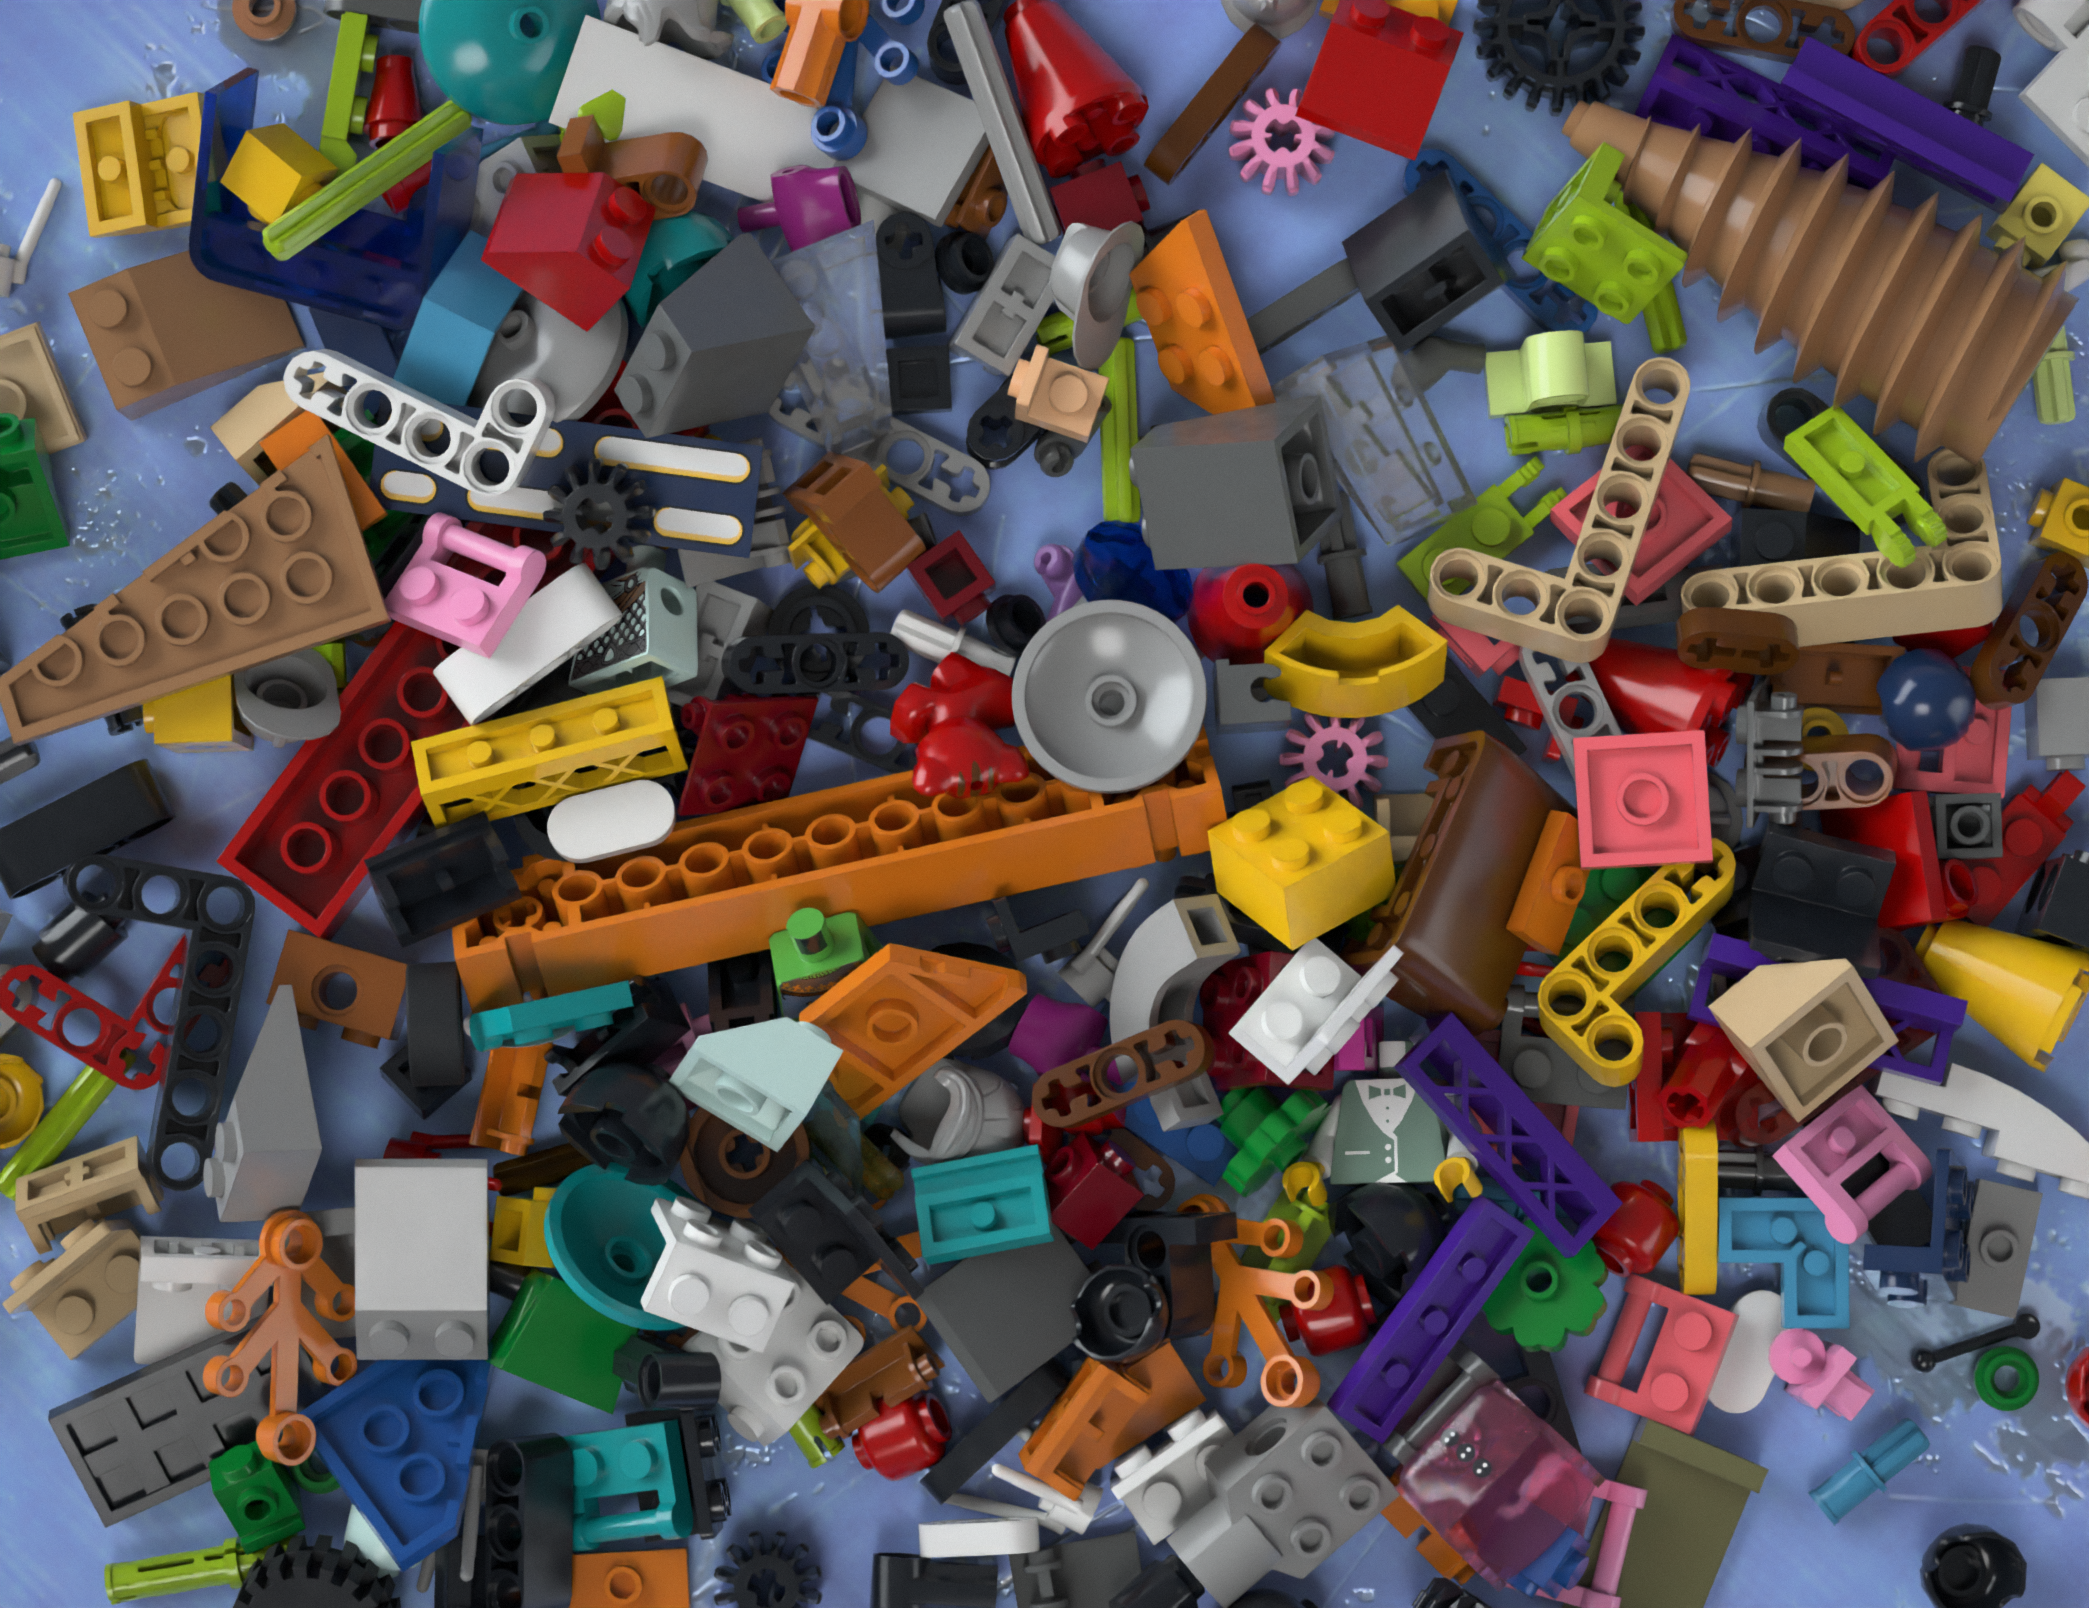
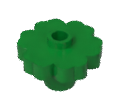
M1265 1085L1231 1090L1220 1102L1224 1114L1216 1118V1120L1222 1125L1220 1133L1239 1152L1228 1163L1222 1178L1244 1198L1259 1191L1275 1173H1284L1289 1166L1297 1163L1309 1147L1307 1143L1310 1135L1317 1130L1332 1105L1317 1091L1298 1090L1284 1103Z
M1530 1219L1526 1220L1524 1224L1533 1230L1535 1234L1481 1308L1486 1314L1490 1326L1497 1334L1511 1335L1514 1333L1516 1341L1525 1351L1536 1352L1543 1349L1547 1352H1558L1565 1347L1569 1333L1574 1336L1585 1337L1589 1336L1595 1329L1597 1320L1602 1317L1608 1306L1599 1287L1607 1280L1609 1273L1591 1239L1574 1257L1565 1258ZM1559 1221V1222L1561 1223V1225L1568 1231V1229H1567V1227L1564 1225V1223H1563L1562 1221ZM1552 1281L1546 1291L1535 1292L1540 1285Z

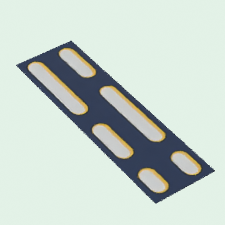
M380 395L377 425L383 426L388 422L392 413L391 402L386 395ZM445 404L476 420H479L484 410L483 408ZM508 412L514 421L523 425L530 424L536 417L535 415ZM436 419L428 420L423 426L421 436L425 447L435 454L441 455L445 453L451 441L450 431L447 426ZM552 420L526 477L519 486L501 495L487 497L476 494L374 444L370 488L384 509L424 515L442 512L461 520L560 532L565 530L563 522L548 523L543 520L544 511L553 508H563L564 506L548 495L549 487L553 484H560L573 490L566 479L565 469L576 465L588 478L590 460L602 458L606 469V479L609 478L617 464L624 463L629 466L628 475L622 484L626 489L641 480H644L648 485V489L643 494L633 498L635 506L644 504L655 506L656 514L653 517L635 519L634 521L651 533L649 541L644 544L750 558L763 446L676 434H664L645 438L639 429L563 420L557 423ZM490 447L485 449L481 455L479 464L484 477L491 482L502 483L508 476L510 469L509 461L505 454L499 449ZM590 498L586 505L591 506L593 509L585 513L587 521L592 526L602 522L609 530L612 522L607 521L606 518L614 514L611 505L607 501L597 505ZM626 537L628 542L637 543Z

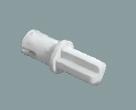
M908 609L901 610L890 634L903 642L908 651L939 664L951 652H957L979 666L996 669L1010 676L1017 658L1005 653L1000 648L965 634L967 628L964 626H960L959 631H956Z

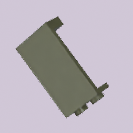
M1640 1416L1614 1481L1648 1490L1644 1509L1637 1508L1629 1538L1616 1595L1622 1597L1619 1608H1703L1750 1492H1760L1769 1469L1671 1427ZM1605 1501L1588 1542L1591 1546L1585 1555L1589 1557V1563L1583 1576L1578 1581V1585L1591 1588L1612 1501ZM1563 1603L1562 1608H1581L1567 1603Z

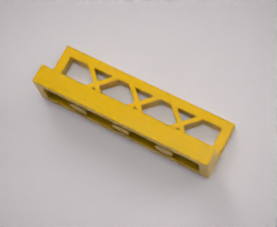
M662 676L411 742L420 793L436 830L483 810L489 821L558 804L572 796L636 780H649L688 770L686 756L674 724L668 692ZM666 746L668 750L646 757L637 756L639 752ZM590 765L599 766L596 770L585 773L574 772L578 768ZM529 781L536 783L534 786L520 790L512 788L514 785ZM464 798L473 799L470 803L447 809L443 805Z

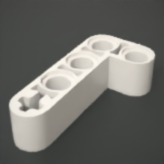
M330 349L303 352L294 357L286 367L283 378L285 391L290 399L301 408L476 494L487 497L501 495L520 485L529 471L553 420L556 409L555 398L548 385L537 378L529 376L519 377L498 385L490 395L479 420H476L352 358ZM324 365L326 368L323 377L327 381L339 387L352 385L354 378L357 380V383L346 395L335 389H326L314 393L312 390L315 381L306 375L309 369L319 368ZM516 389L526 390L536 401V417L528 425L517 423L508 413V397ZM372 390L381 391L391 402V417L383 426L373 424L364 413L363 404L365 397ZM430 419L440 420L450 431V445L445 453L441 455L429 451L422 442L421 433L423 426ZM487 448L499 449L509 461V473L502 483L489 481L480 470V458Z

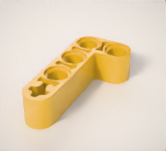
M1711 838L1712 863L1663 865L1544 978L1539 986L1538 1014L1541 1027L1585 1072L1602 1085L1611 1087L1626 1085L1637 1077L1642 1068L1644 1048L1642 1030L1636 1021L1619 1005L1720 911L1732 897L1736 869L1734 854L1727 844L1717 838ZM1698 869L1706 874L1715 869L1717 871V880L1714 881L1711 877L1705 875L1694 884V870ZM1691 890V901L1689 902L1686 894ZM1664 908L1674 913L1677 920L1669 927L1655 928L1648 925L1644 921L1643 916L1651 909ZM1616 951L1628 956L1631 963L1622 971L1609 972L1599 967L1596 961L1606 952ZM1562 995L1576 996L1585 1004L1579 1013L1572 1016L1559 1015L1552 1010L1550 1005L1556 998ZM1619 1039L1627 1043L1632 1050L1622 1060L1611 1061L1601 1057L1596 1049L1605 1040Z

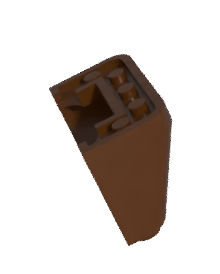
M1481 730L1440 738L1434 741L1423 765L1425 770L1439 778V780L1430 781L1424 792L1432 797L1434 801L1389 903L1385 906L1373 907L1368 919L1376 923V925L1369 933V936L1363 942H1359L1352 937L1346 938L1338 956L1363 977L1395 945L1404 953L1390 969L1399 980L1385 996L1427 1020L1452 1012L1474 1037L1485 1030L1492 1031L1504 1018L1508 1009L1509 1001L1506 995L1528 944L1508 931L1506 925L1550 810L1567 812L1578 819L1577 809L1506 744Z

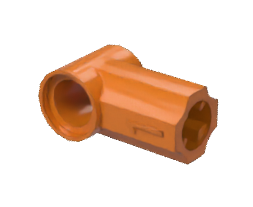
M786 0L785 17L790 30L770 90L780 97L803 106L817 109L819 106H825L846 42L857 40L867 24L869 0Z

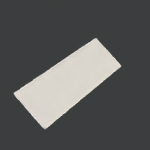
M585 15L548 123L566 129L569 119L578 117L577 112L583 104L613 89L626 98L622 132L618 139L614 141L668 132H683L692 135L707 150L708 162L702 180L764 203L774 201L770 180L772 173L797 165H807L814 168H832L836 160L818 149L811 138V121L815 113L825 106H819L817 109L800 105L775 94L770 90L771 84L657 41L650 46H644L643 42L639 41L638 34ZM839 121L832 126L828 135L833 134L837 130ZM604 138L605 143L613 142ZM857 191L861 210V225L857 232L848 234L874 243L880 224L890 215L904 211ZM896 231L893 242L886 244V248L897 249L900 253L906 238V231Z

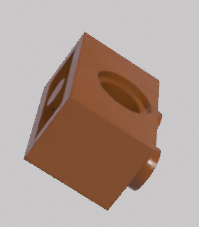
M288 929L266 1004L271 1005L279 985H292L300 1027L317 1031L319 1021L324 1020L344 1026L341 1039L378 1049L381 1038L395 1041L399 1039L406 1016V967L408 964ZM346 973L354 979L357 986V995L349 1007L337 1010L329 1003L326 990L333 977Z

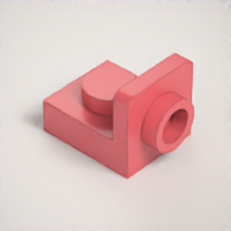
M1435 614L1426 623L1432 630L1448 641L1447 646L1477 679L1490 668L1500 676L1519 659L1520 646L1500 640L1494 646L1486 635L1448 624L1438 619Z

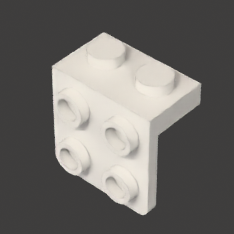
M678 1196L673 1203L662 1198H656L650 1211L667 1244L640 1300L644 1311L763 1353L795 1285L782 1261V1255L776 1251L773 1243L768 1239L769 1236L760 1225L750 1220L734 1218L731 1224L712 1217V1212L707 1207L692 1199Z
M784 1259L782 1261L795 1285L763 1353L702 1331L690 1338L680 1348L687 1352H712L716 1356L721 1371V1390L717 1402L729 1412L727 1419L736 1432L751 1442L758 1440L764 1447L791 1429L861 1351L864 1344L862 1335L830 1303L826 1305L803 1277Z

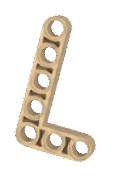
M1657 357L1647 360L1636 370L1565 579L1470 549H1449L1436 557L1430 571L1427 600L1430 610L1438 619L1457 627L1569 662L1586 663L1595 660L1603 654L1608 645L1684 418L1690 391V379L1687 371L1680 363L1670 358ZM1654 388L1663 389L1669 392L1674 400L1665 404H1657L1648 400L1644 393ZM1632 445H1644L1652 450L1655 457L1646 461H1638L1629 457L1624 450ZM1616 501L1625 502L1635 509L1636 514L1628 518H1617L1611 515L1605 509V506ZM1597 558L1606 559L1612 562L1618 571L1612 575L1598 576L1590 572L1585 564ZM1458 577L1469 581L1474 589L1465 595H1452L1441 584L1447 579ZM1512 597H1525L1536 606V609L1529 614L1518 615L1508 611L1503 603ZM1586 616L1596 623L1598 629L1586 635L1577 634L1566 625V621L1571 617Z
M1947 448L1941 449L1931 457L1927 467L1929 505L1942 518L1948 531V537L1936 547L1933 546L1931 548L1930 545L1914 547V550L1917 552L1915 554L1917 558L1905 568L1895 566L1880 551L1707 570L1696 573L1688 578L1682 586V613L1684 614L1688 610L1698 607H1721L1785 615L1793 620L1797 627L1799 647L1973 628L1989 624L2002 611V565L1986 464L1983 458L1977 466H1974Z

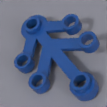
M773 0L784 13L786 0ZM881 0V7L884 13L899 25L913 24L921 17L925 8L924 0H909L904 9L896 11V6L900 0ZM870 14L868 15L863 33L858 39L846 42L825 107L818 110L811 121V138L815 146L830 158L838 161L848 160L856 156L862 150L867 140L868 132L865 121L851 110L859 41L875 58L876 71L889 83L904 85L910 82L918 71L919 63L917 56L903 43L894 41ZM789 25L784 30L786 33L790 30ZM783 49L772 51L765 57L762 63L761 75L769 84L772 83ZM903 55L901 66L894 71H890L892 61L898 56ZM839 121L837 130L833 134L828 135L832 126Z

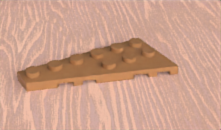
M326 434L310 446V450L284 470L281 471L279 469L260 483L261 487L230 510L221 512L143 570V574L117 594L112 593L93 607L94 611L61 635L57 634L3 674L0 677V703L13 743L20 746L391 622L331 437Z

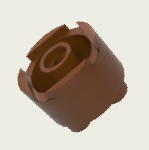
M699 1107L691 1117L690 1136L680 1158V1165L685 1181L693 1194L708 1207L721 1214L737 1218H753L747 1211L803 1161L807 1159L811 1164L813 1162L812 1138L809 1128L803 1119L778 1152L762 1144L764 1154L755 1158L757 1168L749 1172L745 1163L734 1164L730 1153L739 1148L738 1137L745 1133L704 1108ZM746 1134L750 1143H759V1141Z

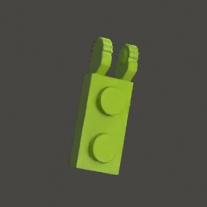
M347 11L341 16L318 151L339 168L333 180L359 163L356 153L350 146L352 133L359 135L364 133L363 126L369 105V97L358 96L362 72L374 73L380 39L379 35L369 34L370 23L368 15Z
M1831 406L1785 437L1783 449L1866 535L1871 533L1878 550L1885 557H1888L1895 566L1905 568L1917 558L1915 555L1917 552L1914 550L1915 546L1912 545L1911 539L1892 520L1899 514H1903L1909 529L1916 536H1919L1921 541H1924L1927 546L1930 545L1931 548L1933 546L1936 547L1948 537V531L1942 518L1919 495L1920 488L1841 407L1833 410V406Z
M1537 456L1528 461L1498 487L1494 483L1395 564V567L1429 608L1427 599L1430 571L1437 556L1449 549L1465 548L1503 560L1533 536L1535 532L1532 529L1550 516V509L1568 496L1562 487L1557 490H1551L1524 517L1509 502L1508 498L1521 487L1526 488L1540 476V472L1545 468ZM1458 577L1447 579L1441 584L1452 595H1460L1472 585L1469 581Z

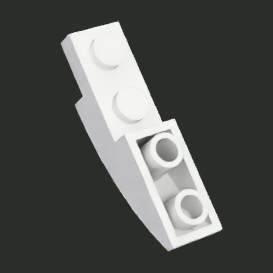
M1946 1063L1942 1083L1939 1086L1875 1069L1872 1070L1867 1091L1872 1096L1882 1099L1881 1106L1888 1114L1917 1121L1919 1111L1944 1117L1941 1129L1973 1139H1979L1981 1129L1987 1130L1988 1133L1981 1155L1999 1160L1996 1172L2032 1183L2034 1182L2036 1172L2060 1179L2058 1191L2089 1200V1143L2055 1113L2021 1091L1988 1075L1955 1063Z

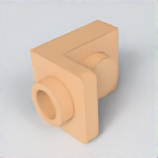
M1037 344L1031 361L1021 358L1018 360L1007 395L1017 398L1015 419L1088 443L1108 387L1109 378L1049 358V348Z

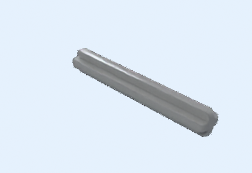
M966 0L957 3L944 11V19L1023 236L1036 245L1048 243L1061 235V227L981 6L976 0Z

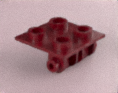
M745 693L741 696L738 694H728L720 701L718 699L710 700L707 696H696L690 703L684 704L681 710V721L684 727L692 729L699 739L677 813L680 816L721 813L789 798L819 698L816 695L791 697L788 693H774L770 697H758L752 693Z

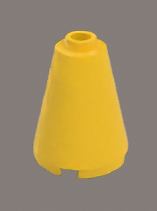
M1956 919L1943 922L1940 928L1929 924L1912 956L1922 962L1918 975L1940 993L1968 1001L1965 1013L2031 1068L2033 1067L2045 1073L2054 1059L2050 1055L2057 1041L2063 1043L2089 993V975L2084 973V971L2089 972V953Z

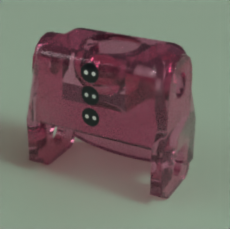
M1497 1380L1492 1386L1488 1385L1478 1389L1404 1466L1400 1475V1483L1394 1489L1436 1529L1439 1535L1473 1569L1500 1592L1507 1585L1505 1581L1534 1562L1563 1534L1582 1510L1595 1486L1599 1488L1605 1479L1558 1432L1531 1411L1501 1381Z

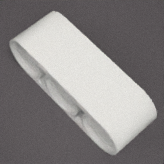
M581 563L556 578L527 600L490 659L461 647L434 669L433 674L468 723L475 725L494 714L618 623L623 614L587 564Z

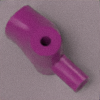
M797 165L776 171L770 175L774 201L742 207L738 209L737 213L740 229L744 233L781 226L792 253H801L822 247L831 239L843 234L857 232L861 225V210L857 191L846 166L814 168L807 165Z
M1037 993L1022 1015L1012 1035L1008 1050L1010 1054L1022 1059L1034 1068L1037 1075L1041 1077L1049 1070L1102 1049L1099 1045L1106 1030L1108 1020L1101 1013L1084 1004L1065 1003ZM1114 1059L1108 1067L1107 1079L1123 1086L1125 1083H1122Z

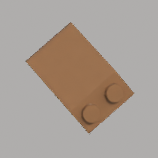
M257 231L130 267L68 293L115 408L130 421L306 348Z

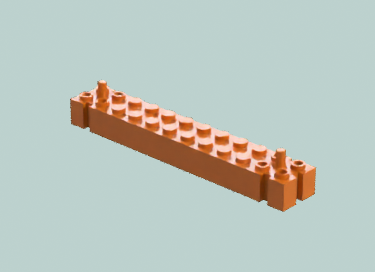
M1204 724L1188 755L1170 773L1148 786L1123 793H1095L1063 783L1043 769L1032 757L1026 746L1022 745L1017 747L1027 761L1030 773L1028 778L1014 783L1000 782L993 791L977 797L958 799L945 793L931 797L920 795L913 787V770L676 822L671 834L663 842L655 846L588 863L551 860L544 858L538 853L522 857L523 868L510 870L519 886L521 899L452 927L454 958L472 1013L475 1014L524 1003V992L528 991L532 999L539 1000L629 981L635 975L646 977L744 954L761 952L770 949L769 938L776 932L787 930L786 924L790 916L803 908L818 909L822 912L824 918L845 912L858 913L865 924L870 927L1004 896H1012L1017 893L1062 883L1075 882L1080 879L1125 869L1137 868L1156 863V861L1168 862L1177 855L1176 847H1179L1181 857L1210 851L1207 831L1225 822L1227 816L1222 789L1213 756L1210 754Z

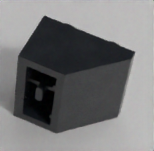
M1447 169L1342 241L1364 302L1399 354L1414 347L1423 339L1432 335L1518 276Z

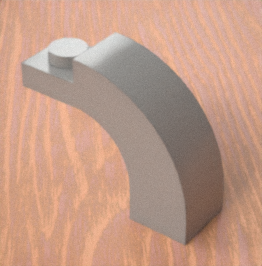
M1217 894L1173 899L1150 915L1136 929L1121 955L1112 984L1110 999V1034L1112 1044L1169 1020L1178 1019L1193 1022L1194 1005L1203 982L1214 970L1241 953ZM1176 1034L1174 1036L1176 1046L1172 1050L1155 1055L1149 1054L1148 1044L1143 1049L1150 1056L1154 1065L1166 1060L1182 1061L1186 1066L1188 1064L1186 1053L1195 1048L1194 1041L1182 1039ZM1127 1055L1115 1058L1122 1083L1137 1081L1138 1068L1134 1060ZM1156 1071L1157 1080L1160 1078V1074ZM1204 1072L1195 1079L1149 1097L1163 1132L1208 1124L1224 1114L1207 1072Z

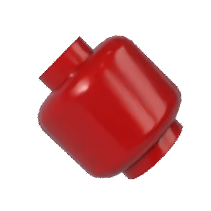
M1644 1179L1640 1184L1629 1181L1615 1182L1609 1188L1623 1204L1593 1235L1591 1240L1609 1272L1620 1277H1629L1631 1273H1650L1674 1242L1680 1230V1222L1671 1208L1674 1200L1664 1188L1650 1180Z
M1341 1264L1317 1270L1326 1273L1331 1278L1334 1286L1332 1301L1325 1309L1319 1311L1300 1309L1291 1300H1289V1303L1278 1306L1289 1343L1301 1340L1306 1351L1314 1357H1323L1365 1343L1369 1337V1325L1378 1323L1363 1274L1353 1276L1351 1271ZM1313 1281L1310 1282L1307 1289L1310 1300L1315 1293Z
M919 1391L893 1408H890L884 1402L883 1396L876 1399L880 1415L857 1429L858 1433L852 1436V1446L855 1455L866 1470L874 1468L885 1479L899 1481L939 1463L946 1452V1441L952 1437V1428L948 1415L939 1399L932 1393L924 1394Z

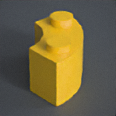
M1396 605L1378 618L1356 623L1328 620L1306 610L1265 650L1264 663L1278 667L1282 673L1280 677L1271 680L1264 678L1263 688L1275 699L1291 702V707L1321 716L1361 718L1389 713L1418 701L1444 681L1448 641L1400 605Z

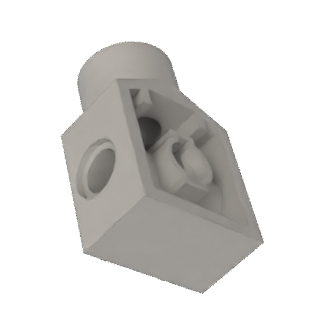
M1316 1396L1308 1405L1302 1408L1269 1406L1204 1462L1211 1501L1166 1540L1213 1598L1223 1608H1228L1271 1570L1300 1579L1305 1578L1401 1494L1320 1398Z

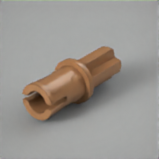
M1694 453L1686 470V474L1707 494L1741 502V509L1750 508L1751 505L1770 510L1809 512L1815 490L1814 480H1806L1761 468V461L1754 460L1751 465L1703 453Z

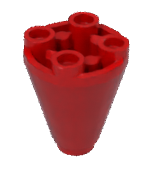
M1016 0L1003 15V20L1007 25L1004 33L1028 138L1037 163L1045 166L1050 177L1061 178L1069 175L1071 170L1082 165L1083 162L1089 161L1103 153L1114 157L1132 149L1140 140L1136 128L1142 123L1149 109L1148 100L1142 87L1057 2L1051 0Z
M1611 637L1603 654L1595 660L1588 662L1621 730L1627 735L1704 730L1707 766L1710 765L1714 768L1718 766L1731 739V733L1723 730L1732 708L1737 710L1738 705H1744L1746 690H1752L1755 676L1752 674L1732 672L1733 670L1698 669L1690 667L1680 660L1677 649ZM1573 670L1565 677V681L1568 683L1581 681L1576 670ZM1580 695L1583 699H1585L1588 703L1592 705L1589 699H1587L1583 695Z

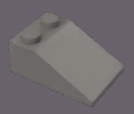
M292 985L278 986L234 1095L226 1122L217 1124L214 1158H207L205 1160L203 1173L204 1189L208 1198H216L220 1222L264 1221L280 1210L294 1209L300 1211L322 1151Z
M355 1159V1324L357 1360H488L490 1327L488 1159Z

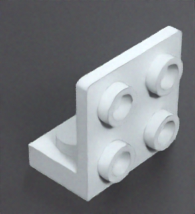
M1315 938L1305 943L1228 1034L1288 1085L1304 1068L1315 1076L1333 1054L1335 1055L1361 1025L1359 1023L1368 1012L1377 1006L1399 980L1390 969L1404 953L1393 945L1361 977Z
M140 1236L134 1361L137 1364L151 1365L224 1332V1330L212 1327L207 1322L205 1317L206 1303L216 1291H232L259 1258V1240ZM269 1287L252 1305L249 1320L264 1314L267 1310ZM231 1301L224 1308L225 1321L232 1314L233 1306Z
M1199 1406L1195 1407L1166 1426L1167 1432L1171 1437L1159 1446L1150 1450L1146 1443L1143 1442L1113 1463L1117 1475L1110 1479V1489L1118 1500H1123L1153 1545H1156L1180 1528L1211 1501L1204 1462L1235 1437L1215 1406L1204 1414Z

